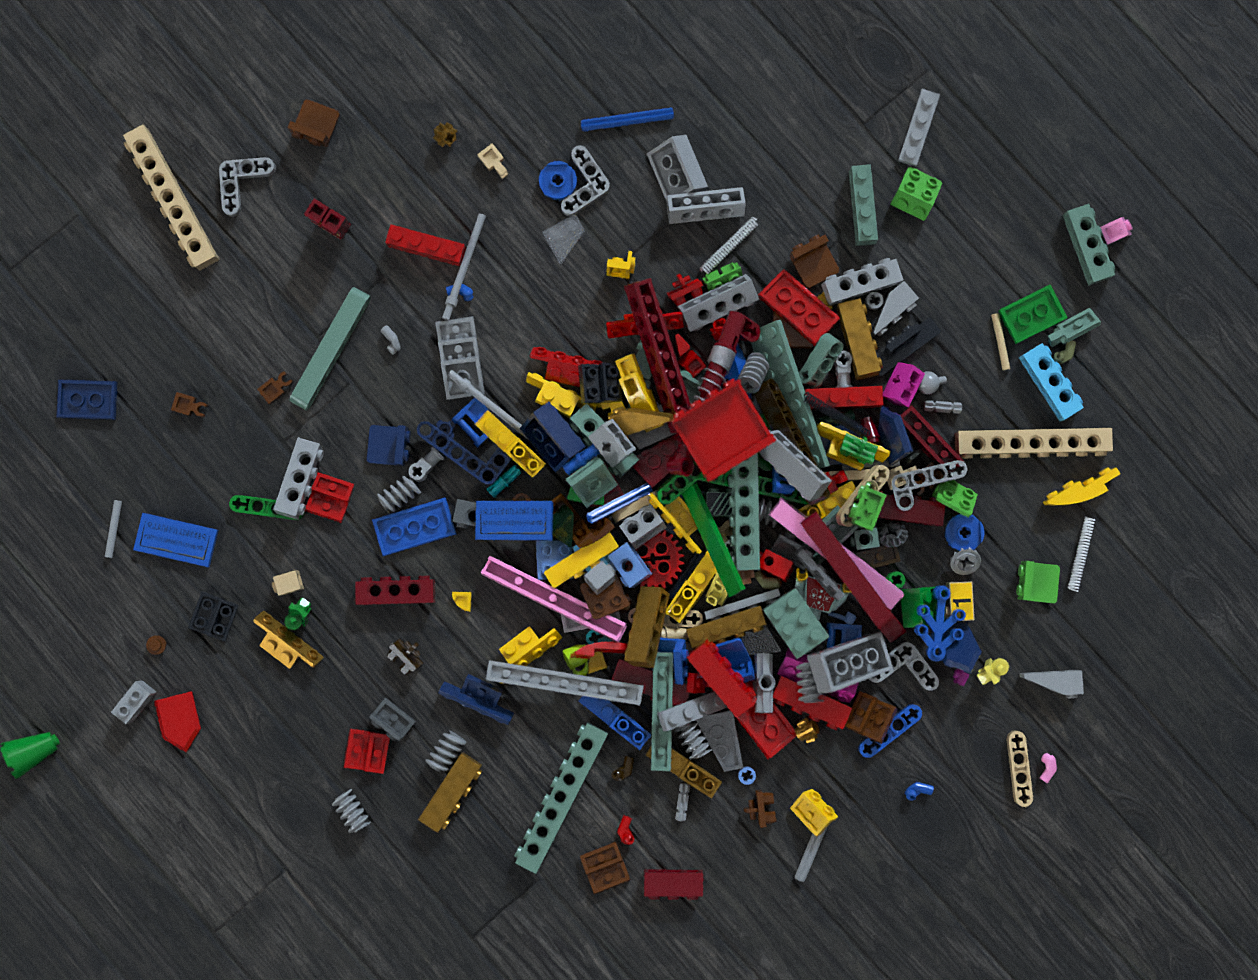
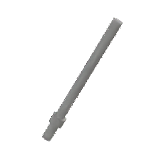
M479 214L451 294L447 296L446 308L442 316L444 320L449 321L453 308L458 303L457 297L486 218L483 214Z
M453 370L449 372L447 376L456 382L460 389L466 390L527 438L519 429L522 426L519 422L474 388L469 380L463 379Z

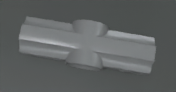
M755 654V680L752 683L757 698L755 713H773V688L775 686L773 654ZM762 678L766 680V688L761 685Z

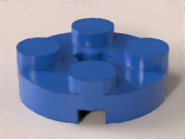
M550 162L540 172V188L546 197L553 200H563L573 194L576 189V173L565 162ZM556 176H560V179L563 180L560 185L552 182L556 179Z
M958 514L949 519L945 527V538L948 545L957 551H961V548L966 550L969 547L974 550L984 539V527L975 516L966 517ZM962 527H965L966 530L969 531V534L966 535V538H963V536L960 535Z

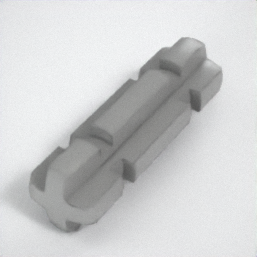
M927 400L924 402V410L961 413L962 404Z
M680 783V793L678 794L677 801L678 811H676L675 819L677 821H685L690 784Z

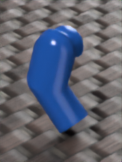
M462 284L459 294L463 296L465 301H471L473 299V290ZM453 285L446 287L448 296L451 294Z
M915 782L906 789V798L913 801L920 793L932 795L934 786Z

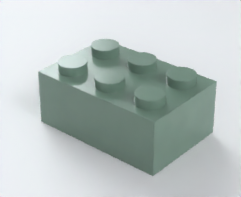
M796 588L791 589L762 609L797 659L829 637Z

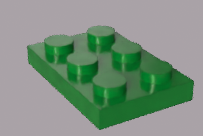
M1051 284L998 310L1015 344L1068 318Z

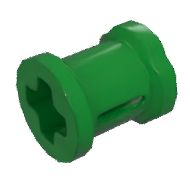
M892 572L886 575V579L893 583L891 578L898 576L897 581L899 583L894 585L897 588L904 586L905 576L901 572Z

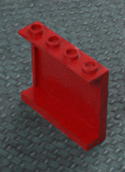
M740 379L727 381L723 384L725 388L720 391L714 389L706 394L707 399L702 402L700 399L690 404L691 408L686 412L683 409L673 415L674 419L671 420V423L708 482L777 441L774 435L769 432L742 387Z

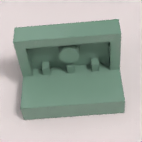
M597 456L566 478V481L586 508L618 485L604 463Z

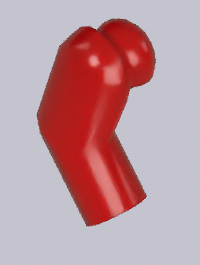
M623 815L617 833L624 844L631 845L635 840L629 829L632 818Z

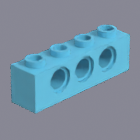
M1041 343L1020 356L1019 359L1060 422L1083 409V401L1072 390L1073 386L1070 380L1061 373L1062 368L1059 363L1054 362L1050 349ZM1039 361H1043L1046 364L1045 370L1040 369ZM1050 377L1056 379V386H1052L1049 383ZM1060 393H1064L1066 395V402H1062L1060 400Z

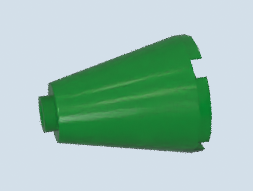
M51 732L6 741L0 745L2 746L1 752L7 766L14 768L15 771L11 773L18 779L58 750L57 745L60 742L56 734L52 735Z

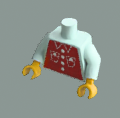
M797 568L795 588L818 621L820 620L821 612L830 613L831 611H836L851 592L843 582V587L842 584H838V588L845 596L840 600L832 598L814 577L808 576L807 568L803 574H800L799 568Z

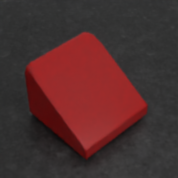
M676 334L675 343L679 359H681L690 350V345L679 334Z
M692 350L677 362L693 378L707 367Z

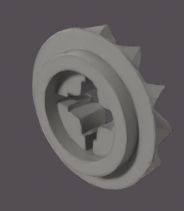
M970 547L966 550L961 548V551L954 552V556L950 558L952 570L960 575H968L975 572L981 564V557L977 550H972ZM968 557L969 561H965V563L963 564L962 560H965V558Z

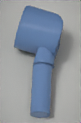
M834 612L828 614V616L840 619L847 624H853L856 616L850 612H847L846 616Z

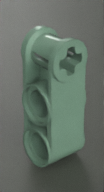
M829 333L820 337L808 360L799 371L802 384H808L814 389L821 386L824 378L843 350L842 342Z

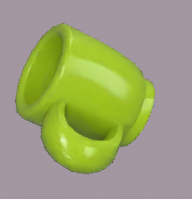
M585 644L574 645L562 651L569 669L573 671V674L586 676L588 673V659L570 658L571 653L586 646ZM585 663V666L581 671H576V667H579Z

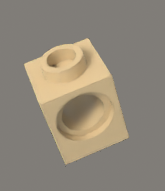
M298 570L273 577L272 587L274 592L278 593V596L304 589Z

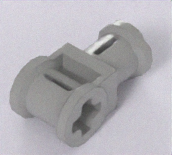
M842 351L833 364L835 375H837L836 388L853 387L850 383L852 355L847 351ZM841 356H843L844 360H847L844 365H842L841 361H838Z
M432 446L431 451L424 458L410 466L408 471L410 477L416 482L424 481L428 473L433 470V467L445 458ZM415 469L421 470L422 475L420 477L418 475L414 477L416 474L414 472Z

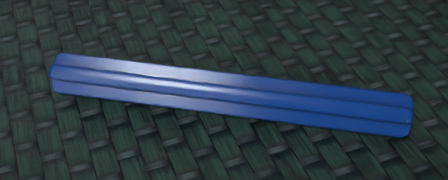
M664 108L581 120L582 131L673 119L674 112L673 108Z

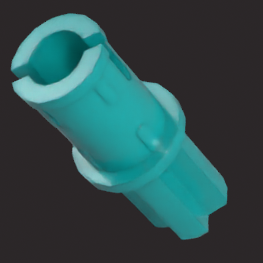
M513 465L502 476L499 475V478L487 488V491L495 498L503 489L510 487L509 484L521 474V470L516 465Z

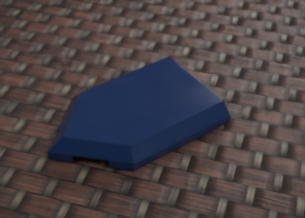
M885 405L882 406L878 432L883 447L890 451L887 459L889 465L892 466L911 453L913 449L901 416L896 412H891Z
M962 621L953 624L942 634L943 641L954 628L961 629L964 633L961 640H955L945 649L946 654L942 661L945 666L955 667L971 674L982 652L967 622ZM958 631L955 632V637L957 638L959 636ZM932 632V633H931V638H932V640H933L934 633Z

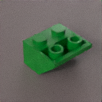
M935 587L900 589L904 594V597H901L903 628L916 627L918 624L928 626L922 616L917 614V607L919 605H927L930 608V615L935 620L937 600L933 597V589ZM924 607L921 609L922 614L925 613Z

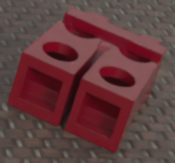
M316 199L312 200L304 213V216L312 220V223L340 240L343 239L351 226L346 217Z

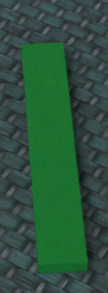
M698 484L691 485L682 493V496L729 597H732L746 588Z

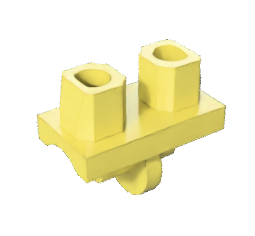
M717 572L706 594V602L713 606L717 604L722 606L728 594Z
M991 658L986 660L985 666L979 669L977 674L982 685L990 681L994 684L998 683L1000 677L1009 670L1008 662L1002 658L995 659L994 661Z

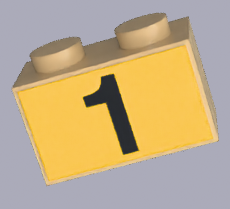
M972 582L946 583V587L950 590V597L946 600L945 617L948 619L955 609H962L966 613V617L962 621L974 620ZM958 612L957 617L960 618L961 613Z

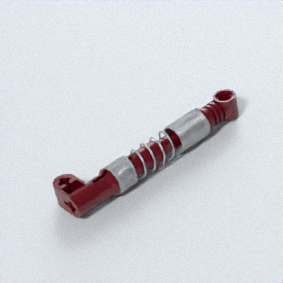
M729 311L718 342L714 344L707 360L709 365L708 368L704 369L706 373L701 378L703 380L700 387H697L701 395L700 397L694 396L695 399H700L702 402L708 398L706 394L714 389L718 391L722 389V384L726 383L725 375L729 374L735 359L738 341L756 342L759 339L760 327L757 323L739 312ZM679 436L680 444L677 446V453L668 459L667 470L670 474L687 477L694 470V462L691 459L693 457Z

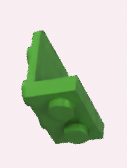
M908 167L890 205L925 221L934 205L942 182L917 169Z
M955 480L939 483L932 493V496L938 502L966 517L972 515L978 495L973 490L958 484Z
M867 482L865 486L861 485L856 496V499L859 500L858 504L854 503L848 517L852 518L851 524L872 532L886 494L869 488L871 483Z
M1021 561L1018 569L1020 580L1016 590L1018 600L1056 603L1060 567L1058 565Z

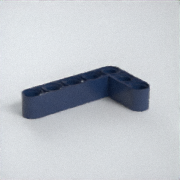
M421 422L417 427V433L423 440L484 484L495 482L511 460L498 447L487 463H484L430 422ZM422 425H429L431 427L429 435L424 436L420 433ZM437 437H445L447 444L444 447H438L435 443ZM456 447L462 450V456L458 459L453 458L451 455L452 449ZM496 455L504 457L505 462L503 465L497 466L494 463ZM469 459L477 461L478 466L475 470L467 468ZM490 470L493 473L491 481L483 479L482 474L484 471Z

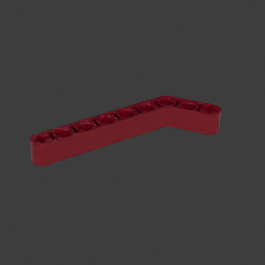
M815 511L800 522L889 642L892 643L905 634L906 630L886 606L818 513Z

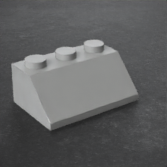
M687 135L672 136L647 153L666 202L667 195L701 192L708 187Z

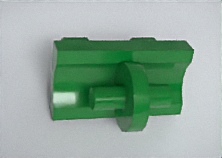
M846 433L840 448V454L846 457L852 456L857 458L858 462L862 464L868 463L872 465L878 446L867 442L868 438L864 436L860 439Z
M301 597L296 605L290 604L288 607L289 614L285 618V625L289 630H297L301 627V624L306 626L308 614L311 611V603Z

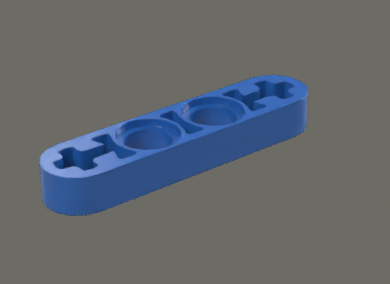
M914 704L907 705L894 716L887 731V740L882 742V744L876 742L879 744V747L873 745L870 748V753H863L865 749L863 745L867 744L869 746L873 743L866 737L859 743V753L866 758L877 754L921 719V708ZM909 709H917V712L915 713L917 716L915 718L910 716L907 719L910 722L907 724L906 720L902 718L901 715L904 714V716L906 717L910 714ZM897 719L903 723V727L900 730H895L892 726L893 722Z

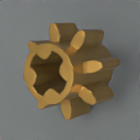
M448 122L445 125L439 123L434 129L435 136L433 139L442 147L445 144L451 146L456 140L455 133L457 130Z
M805 718L797 723L798 727L795 728V733L800 741L806 740L808 744L818 738L819 727L814 720L809 721L808 718Z

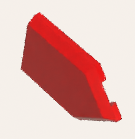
M192 691L154 701L163 739L184 752L189 750L193 740L201 730Z

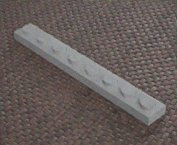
M489 660L486 680L636 705L641 704L643 685Z

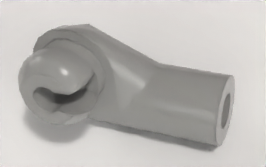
M384 326L381 329V333L391 343L387 346V349L391 354H395L401 348L397 335L389 326Z

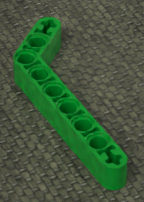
M700 469L694 476L673 475L656 490L655 497L662 504H670L697 480L708 481H706ZM731 469L709 483L729 487L727 477L731 474ZM738 471L739 476L742 478L745 477L747 474ZM758 476V494L776 498L782 497L785 500L808 504L805 498L797 496L799 491L796 488L788 496H784L781 493H772V489L770 492H766L764 485L767 482L772 484V479ZM679 477L684 480V485L681 488H677L675 485V481ZM742 486L740 490L747 491V488ZM671 488L676 491L675 493L670 491L667 494L668 499H661L663 496L662 491L668 492Z

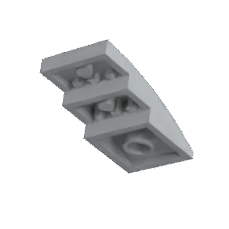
M474 316L450 319L449 321H436L441 368L447 400L472 396L466 390L460 389L459 385L447 376L451 370L463 379L469 380L474 388L485 394Z

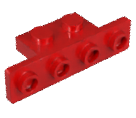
M682 312L662 314L667 330L683 328ZM625 314L624 320L606 323L608 338L639 334L633 314Z
M533 347L530 353V358L548 362L545 375L546 380L580 387L578 365L603 363L599 360H587L582 356H569L561 351H548L543 347Z

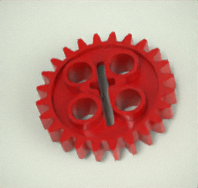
M665 530L662 534H657L640 546L648 548V553L645 556H640L644 560L651 559L652 555H655L656 558L671 557L668 560H656L655 564L651 561L644 562L650 567L652 575L641 582L640 588L641 586L645 587V585L647 587H659V585H662L666 589V583L668 582L673 585L671 579H679L676 573L683 572L679 568V566L685 565L684 562L680 561L685 555L679 554L683 548L676 547L679 541L675 540L672 542L674 536L671 534L666 537L667 531ZM660 544L667 546V550L663 554L657 552V547ZM630 561L626 562L625 565H628L626 571L629 572L632 570L633 565ZM662 563L669 564V570L666 573H661L659 570Z

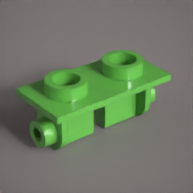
M732 262L720 268L723 273L721 275L717 270L706 274L702 280L707 285L708 292L743 276L741 266L737 262Z

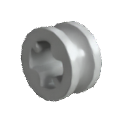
M871 292L865 299L867 308L870 310L880 308L883 304L882 295L878 292ZM873 296L874 299L878 298V305H875L874 303L870 304V297Z

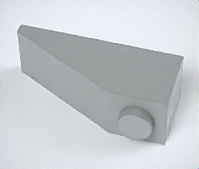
M1081 670L1020 673L1021 678L1058 694L1066 695V698H1078V694H1084Z

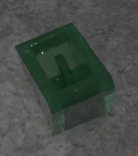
M564 504L553 515V536L566 546L572 547L574 513Z

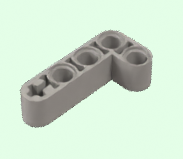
M960 460L894 476L892 479V489L897 507L902 511H908L913 507L914 499L911 491L913 489L964 477L967 473L966 464ZM955 465L963 467V470L960 472L961 475L953 472L950 473L951 477L948 478L946 466H949V470L954 469ZM941 469L944 472L943 479L938 480L934 478V470ZM918 473L925 476V482L922 484H917L914 481V476ZM898 478H903L906 481V486L902 489L895 486V480ZM902 497H908L911 504L909 507L904 508L899 504V500Z

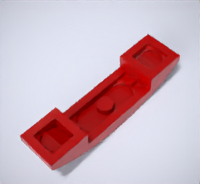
M620 642L592 643L571 653L570 658L590 659L594 656V652L625 654L628 644Z

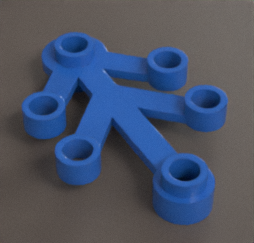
M939 585L933 589V597L937 600L935 620L930 615V608L927 605H919L917 607V614L922 616L934 633L933 640L927 634L928 628L926 625L918 624L914 629L915 634L920 636L927 645L926 653L932 661H941L945 657V649L955 640L963 638V631L957 628L952 629L950 635L943 641L942 634L957 621H962L966 617L964 610L955 609L952 615L944 621L946 600L950 597V590L946 586ZM943 590L945 591L944 597L941 595ZM923 607L925 608L924 614H922L921 609ZM958 612L961 613L960 618L957 617ZM920 627H923V633L919 632ZM956 631H958L959 636L957 638L955 637ZM937 648L939 649L938 655L935 654Z

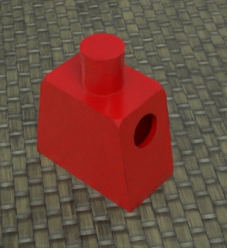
M767 549L764 553L760 551V569L787 583L795 567L794 562ZM769 559L774 561L771 566L766 564Z

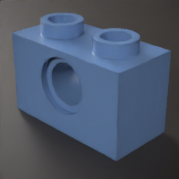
M626 542L608 556L611 560L609 564L615 571H619L621 574L620 580L626 587L635 588L652 575L631 543ZM628 561L633 565L632 570L629 572L625 569V564Z

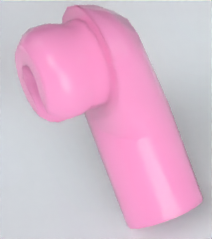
M1045 753L1041 761L1045 763L1046 769L1040 776V779L1048 783L1055 774L1057 766L1056 758Z

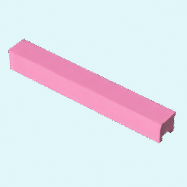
M780 497L778 503L770 511V516L825 558L800 524L807 516ZM841 544L886 606L891 610L901 597H904L903 591Z
M492 556L488 557V561L481 571V575L615 642L620 641L627 628L626 623L610 615L594 620L586 603Z

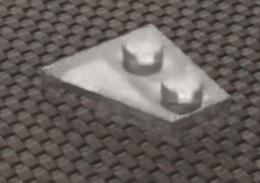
M576 214L543 231L542 234L561 265L585 231Z

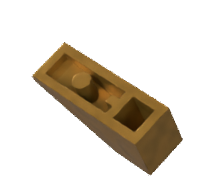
M624 407L614 409L613 414L608 418L609 420L613 419L627 436L669 422L674 417L671 413L637 408L624 409Z

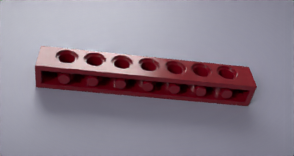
M651 278L625 285L624 289L663 411L673 415L682 409L686 412L690 408V401ZM671 420L667 422L670 433H677Z

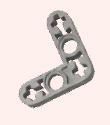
M576 146L572 150L571 156L588 184L562 201L561 210L566 216L577 214L609 191L608 179L588 150L583 146ZM578 151L580 153L584 152L583 158L586 161V163L582 167L580 165L583 164V161L580 157L576 158V152ZM588 166H593L596 172L594 175H587L585 169ZM598 177V180L601 184L605 183V189H597L598 184L596 180H594L593 182H591V180L596 179ZM582 192H589L591 198L588 201H582L580 195ZM577 197L581 206H578V203L573 206V211L565 210L566 204L569 203L571 205L575 203L574 198Z
M264 157L229 160L221 163L219 167L222 209L228 216L235 217L241 211L239 179L273 175L276 171V166L271 159ZM257 163L259 167H264L265 163H268L271 167L268 168V171L258 168L259 172H257L255 164ZM251 164L253 167L252 171L244 173V165ZM228 166L233 169V171H230V177L234 180L228 179V174L224 171L228 169ZM228 184L235 186V190L231 194L225 191ZM226 197L232 198V204L236 206V208H233V212L227 209V207H230V200L226 199Z
M909 642L899 644L888 653L889 657L896 659V665L892 670L879 674L880 677L878 679L876 677L868 678L875 683L881 682L905 664L924 689L933 691L939 685V679L915 646ZM904 646L910 647V655L904 654L901 656L903 661H900L899 657L894 654L896 651L898 654H901L904 651ZM916 661L923 663V669L920 672H916L913 669V664ZM928 670L929 673H926L928 678H934L933 686H926V678L922 676L920 679L919 675L924 674Z

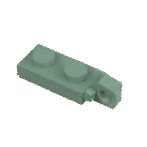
M1088 308L1058 324L1057 328L1053 330L1054 333L1048 335L1047 342L1051 347L1061 342L1062 344L1068 343L1100 326L1101 321L1091 308Z

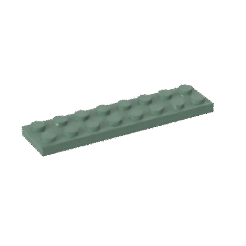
M776 320L760 327L759 339L756 342H751L754 353H761L769 364V370L764 378V382L773 379L778 384L818 468L830 466L809 403L803 402L806 397L804 396L805 390L781 320Z

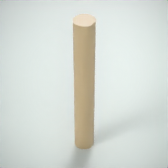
M999 313L992 314L1003 371L1009 370L1010 364Z

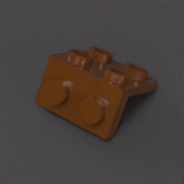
M306 99L303 102L296 122L290 121L288 129L292 136L297 139H306L315 146L322 145L327 147L340 114L335 109Z
M818 234L810 238L809 243L805 245L800 243L792 248L793 251L789 257L806 288H811L826 280V277L839 273V267L827 247L829 240L826 235L820 237Z
M616 573L615 581L598 595L586 582L580 586L594 620L620 610L621 613L629 611L630 597L628 593H624L622 588L624 584L620 580V576L617 577Z

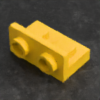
M632 251L628 252L627 262L618 257L608 259L607 276L629 279L630 273L634 274L636 258L632 257Z
M813 789L803 792L790 807L816 837L832 821L838 818L833 808L827 805L821 799L820 794Z

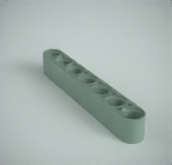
M355 287L350 290L292 392L290 402L306 411L311 407L371 300L370 295Z

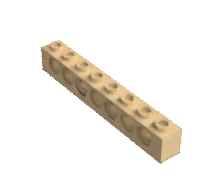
M141 125L124 134L126 149L135 156L133 161L136 167L142 169L144 173L142 178L153 189L151 194L156 202H160L162 207L159 209L165 218L168 217L171 222L169 227L174 235H178L180 240L177 242L183 251L186 250L189 255L186 258L191 267L195 266L200 271L220 260L150 131L144 125ZM146 146V151L140 153V148ZM155 162V167L149 170L150 163ZM164 179L163 185L157 186L158 181ZM173 195V200L166 202L167 197ZM182 211V216L179 219H175L176 213ZM190 227L191 233L184 235L185 229ZM196 244H200L199 251L193 252V247Z
M1112 428L955 432V452L959 456L961 455L962 459H972L973 455H980L982 459L992 458V455H999V458H1011V454H1018V458H1028L1030 454H1037L1038 457H1049V454H1057V457H1068V453H1076V457L1088 456V453H1095V456H1107L1108 452L1113 451ZM1050 438L1056 441L1055 448L1050 447ZM1069 438L1075 441L1074 448L1068 445ZM1088 438H1092L1094 440L1093 447L1088 446ZM1012 439L1018 442L1017 449L1011 447L1010 442ZM1031 439L1036 440V449L1030 446ZM973 440H977L980 443L979 450L973 448ZM992 440L999 442L997 450L991 446Z

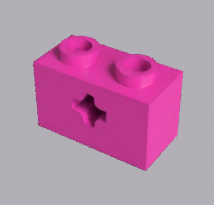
M898 362L883 391V397L893 405L909 408L925 373L914 365Z

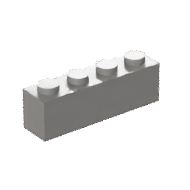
M779 430L770 431L777 441L760 450L761 457L773 465L774 470L782 474L787 479V482L800 492L803 498L809 501L819 499L832 481Z

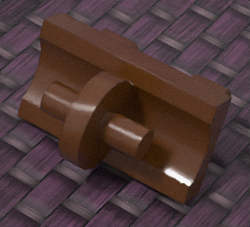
M755 790L757 806L754 805V799L748 800L749 807L743 809L744 813H750V820L756 819L755 812H758L759 826L763 828L766 827V824L776 822L775 811L765 812L764 805L774 804V796L772 792Z

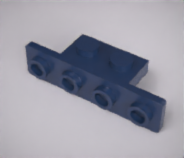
M470 674L467 675L462 689L444 682L438 692L446 699L454 700L464 707L474 709L482 715L496 719L499 723L509 725L514 715L513 712L497 705L503 689Z

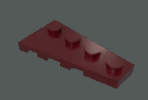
M678 433L667 440L659 442L656 446L641 452L637 456L639 461L633 468L653 489L670 474L667 470V461L677 453L676 449L678 444H680Z

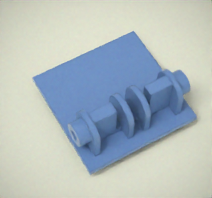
M572 540L536 541L538 580H547L544 571L572 554Z

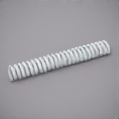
M751 217L745 225L740 227L734 233V236L727 240L700 267V271L703 272L704 270L709 274L717 266V263L719 264V261L722 262L721 259L724 260L723 257H726L734 249V246L737 247L743 241V238L745 239V236L747 237V234L758 226L753 220L757 219Z
M1085 516V521L1083 522L1079 548L1076 551L1077 557L1074 560L1076 563H1073L1075 566H1072L1073 572H1071L1072 575H1070V583L1068 584V589L1079 592L1076 590L1079 587L1076 586H1080L1077 583H1081L1077 580H1082L1078 578L1082 577L1079 574H1083L1079 571H1084L1080 569L1084 568L1080 565H1085L1081 562H1086L1081 559H1086L1085 557L1088 553L1086 551L1089 548L1087 545L1090 544L1088 539H1091L1089 536H1092L1089 533H1093L1090 531L1093 528L1090 527H1094L1091 524H1095L1091 521H1096Z

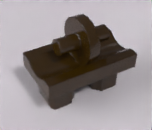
M399 638L389 646L390 650L387 653V657L393 662L398 658L404 662L399 667L404 675L414 672L423 664L418 658L421 654L416 650L419 646L417 642L412 646L408 641L404 643Z

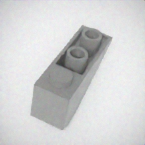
M905 281L886 296L871 333L872 338L876 334L881 336L888 330L886 326L889 323L895 324L902 318L900 314L905 310L909 312L917 306L915 302L919 298Z

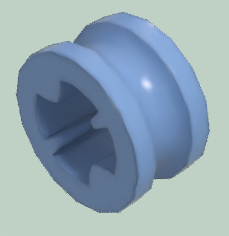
M745 766L738 771V778L743 784L748 785L754 782L756 774L751 767ZM749 770L751 771L750 775H752V778H747L745 781L743 780L744 776L741 775Z

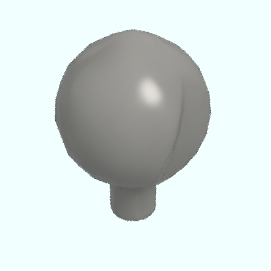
M926 371L918 390L923 394H932L938 389L940 384H946L947 379L945 376L938 377L935 373Z

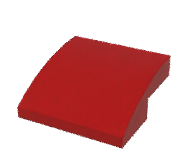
M318 472L305 511L342 523L351 499L354 484Z
M350 728L343 767L384 774L390 738L383 733Z

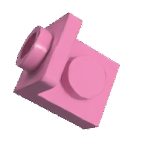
M1123 217L1100 227L1107 245L1130 236V230H1133L1129 220H1125Z

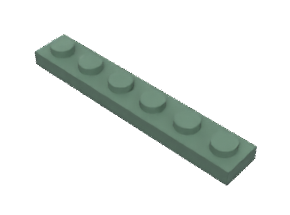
M657 652L653 668L651 771H671L672 729L663 732L657 714L672 707L673 653Z

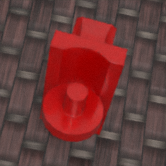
M681 274L676 275L678 281L672 283L673 288L676 289L667 293L669 299L676 306L687 302L684 295L689 292L693 299L702 295L701 287L703 284L698 278L686 283L691 280L690 276L682 278Z

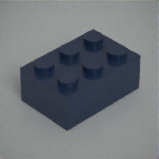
M550 402L534 411L519 428L555 473L585 447L581 438L574 433L569 423L561 417L558 410Z

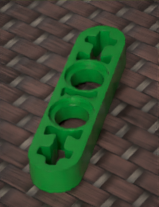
M235 495L229 502L230 508L238 513L297 520L274 514L272 506L276 503V500ZM239 498L240 502L248 503V499H250L248 507L240 506L239 509H237V506L234 505V503L237 502ZM256 501H260L263 504V508L259 512L253 509V504ZM305 511L303 515H300L299 520L304 517Z

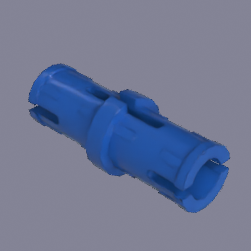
M592 444L581 453H576V456L562 465V467L570 476L577 469L585 466L587 462L599 455L600 451Z

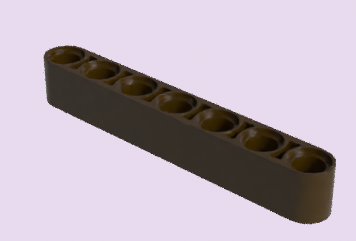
M773 379L765 381L754 395L771 430H779L817 466L778 384ZM828 487L819 499L806 500V502L814 506L830 497Z

